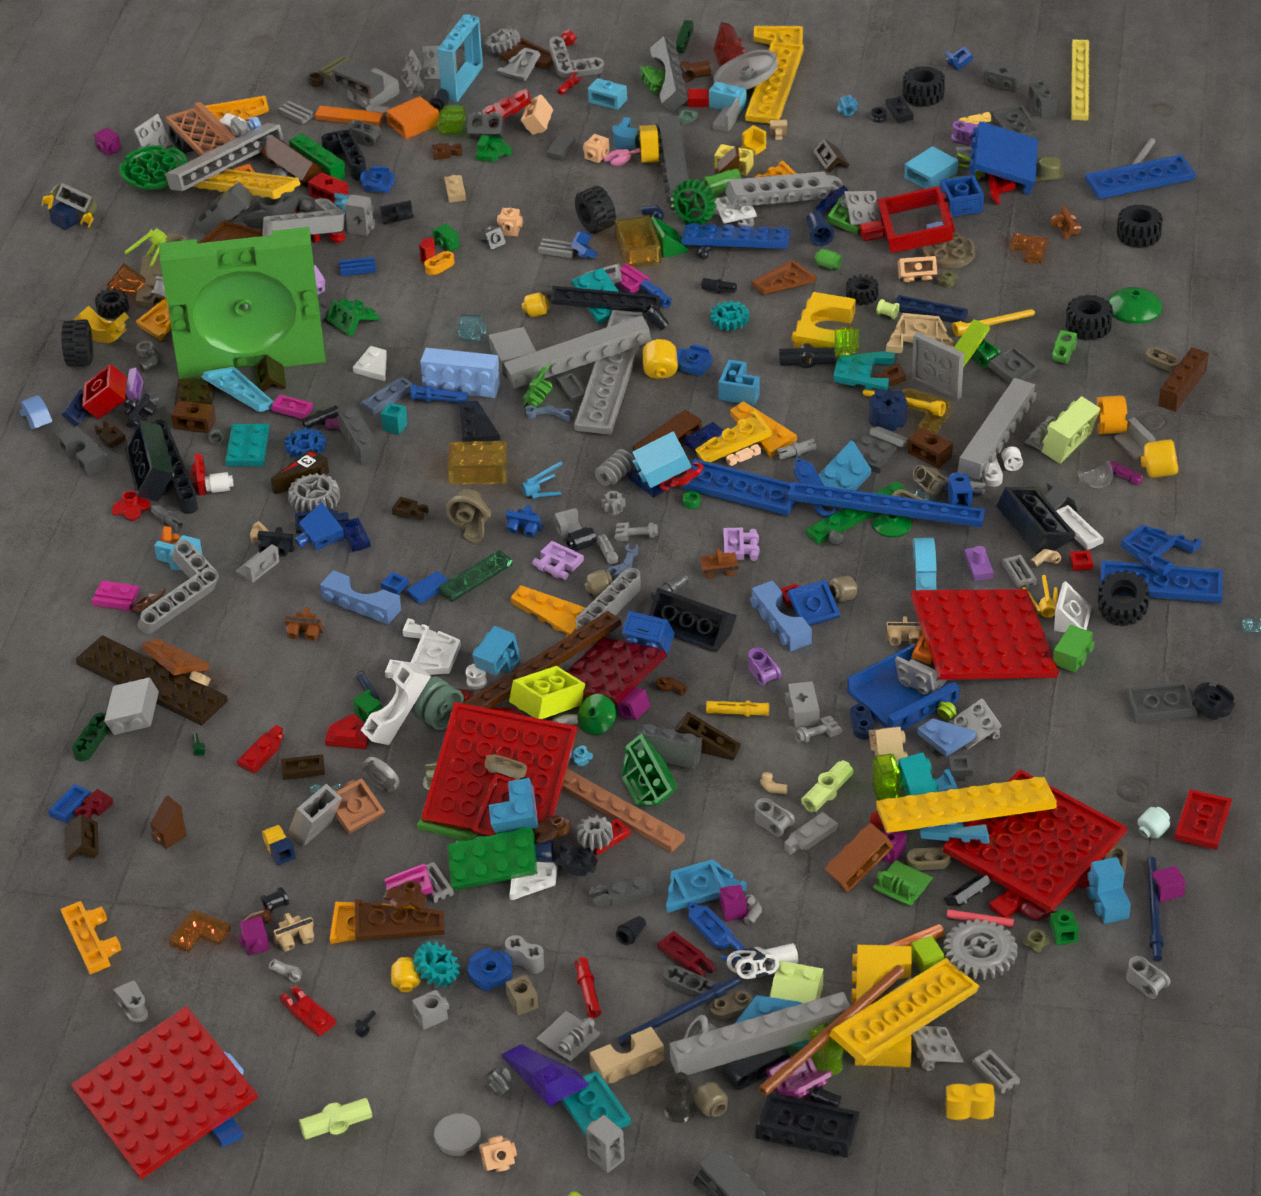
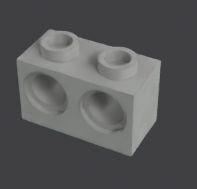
M605 1115L592 1121L586 1128L588 1158L608 1174L625 1160L623 1130Z

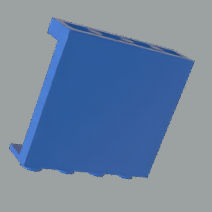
M979 121L978 126L973 128L971 134L973 139L970 145L972 150L969 156L971 161L968 167L971 170L970 175H974L975 171L979 170L1023 184L1022 193L1029 195L1036 178L1038 139Z
M914 644L884 658L874 665H870L847 679V693L859 704L867 705L871 710L872 717L884 728L900 727L901 731L937 713L938 704L941 701H948L952 704L959 701V685L955 682L948 685L944 683L941 689L929 695H923L918 690L912 687H905L899 682L895 658L898 656L910 661L915 649Z

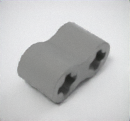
M517 935L506 939L505 951L511 958L512 965H520L531 974H538L543 971L544 952L540 945L529 944L521 936Z

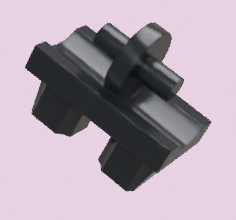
M410 200L380 206L383 224L414 218Z
M145 393L138 405L136 404L138 399L135 397L132 401L125 400L123 403L126 408L124 413L129 415L132 412L126 425L129 428H132L133 425L137 427L140 420L148 421L146 417L141 415L143 411L151 416L155 412L157 405L149 400V394Z
M277 527L275 532L258 531L259 553L271 544L278 547L279 556H286L288 552H294L293 534L283 533L281 527Z

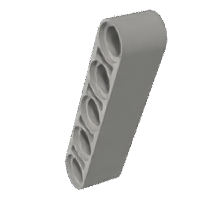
M635 568L624 570L577 616L576 631L607 611L616 616L640 592V571Z

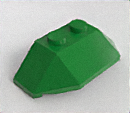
M642 733L625 746L626 755L623 761L621 777L635 804L638 807L659 805L678 788L664 759Z

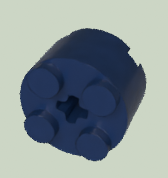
M883 389L875 390L869 400V423L889 431H896L899 426L902 428L907 420V399L904 396V392Z

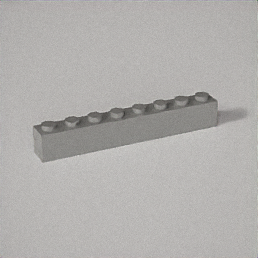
M266 123L165 173L170 190L184 191L261 152L270 135L283 141L284 138L280 124Z
M641 315L504 362L507 378L513 389L530 384L534 377L538 378L537 374L542 367L546 368L549 362L551 365L544 379L635 348L651 341L649 327Z
M1017 378L1012 380L960 456L958 473L968 474L969 477L978 480L983 473H987L990 463H994L996 454L1001 452L1004 442H1008L1010 433H1014L1017 423H1020L1023 414L1028 412L1030 403H1034L1037 395L1034 392L1035 384Z
M840 992L669 1043L670 1061L678 1078L814 1038L851 1005L844 992Z

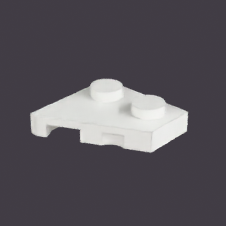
M370 346L353 366V373L385 381L386 350Z

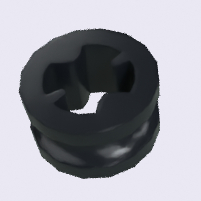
M876 107L872 109L871 120L873 122L881 123L886 120V110L884 108Z

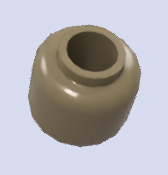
M599 569L586 576L587 582L584 585L588 595L592 593L597 598L613 582L609 571L606 572L604 569Z
M850 576L833 578L828 585L836 603L851 601L857 595V583Z
M703 1083L696 1089L694 1103L705 1116L719 1117L727 1109L728 1096L717 1083Z

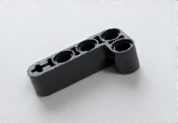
M340 130L321 136L322 147L333 155L341 154L352 178L360 180L361 173L364 170L366 173V162L353 133L350 130Z

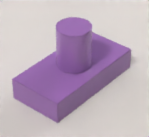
M137 368L129 370L125 395L131 401L134 397L137 398L138 402L136 404L138 405L144 381Z
M976 546L975 548L965 549L964 556L973 580L993 579L994 572L985 547Z

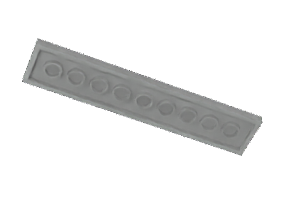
M612 310L607 327L641 316L642 313ZM640 346L595 361L574 424L575 431L612 434Z

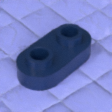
M856 704L850 709L853 734L859 739H868V730L874 729L871 710L867 705Z

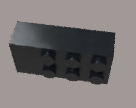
M140 420L125 451L137 497L158 502L161 495L165 494L168 482L173 479L174 470L172 469L171 458L168 454V447L166 446L161 426Z

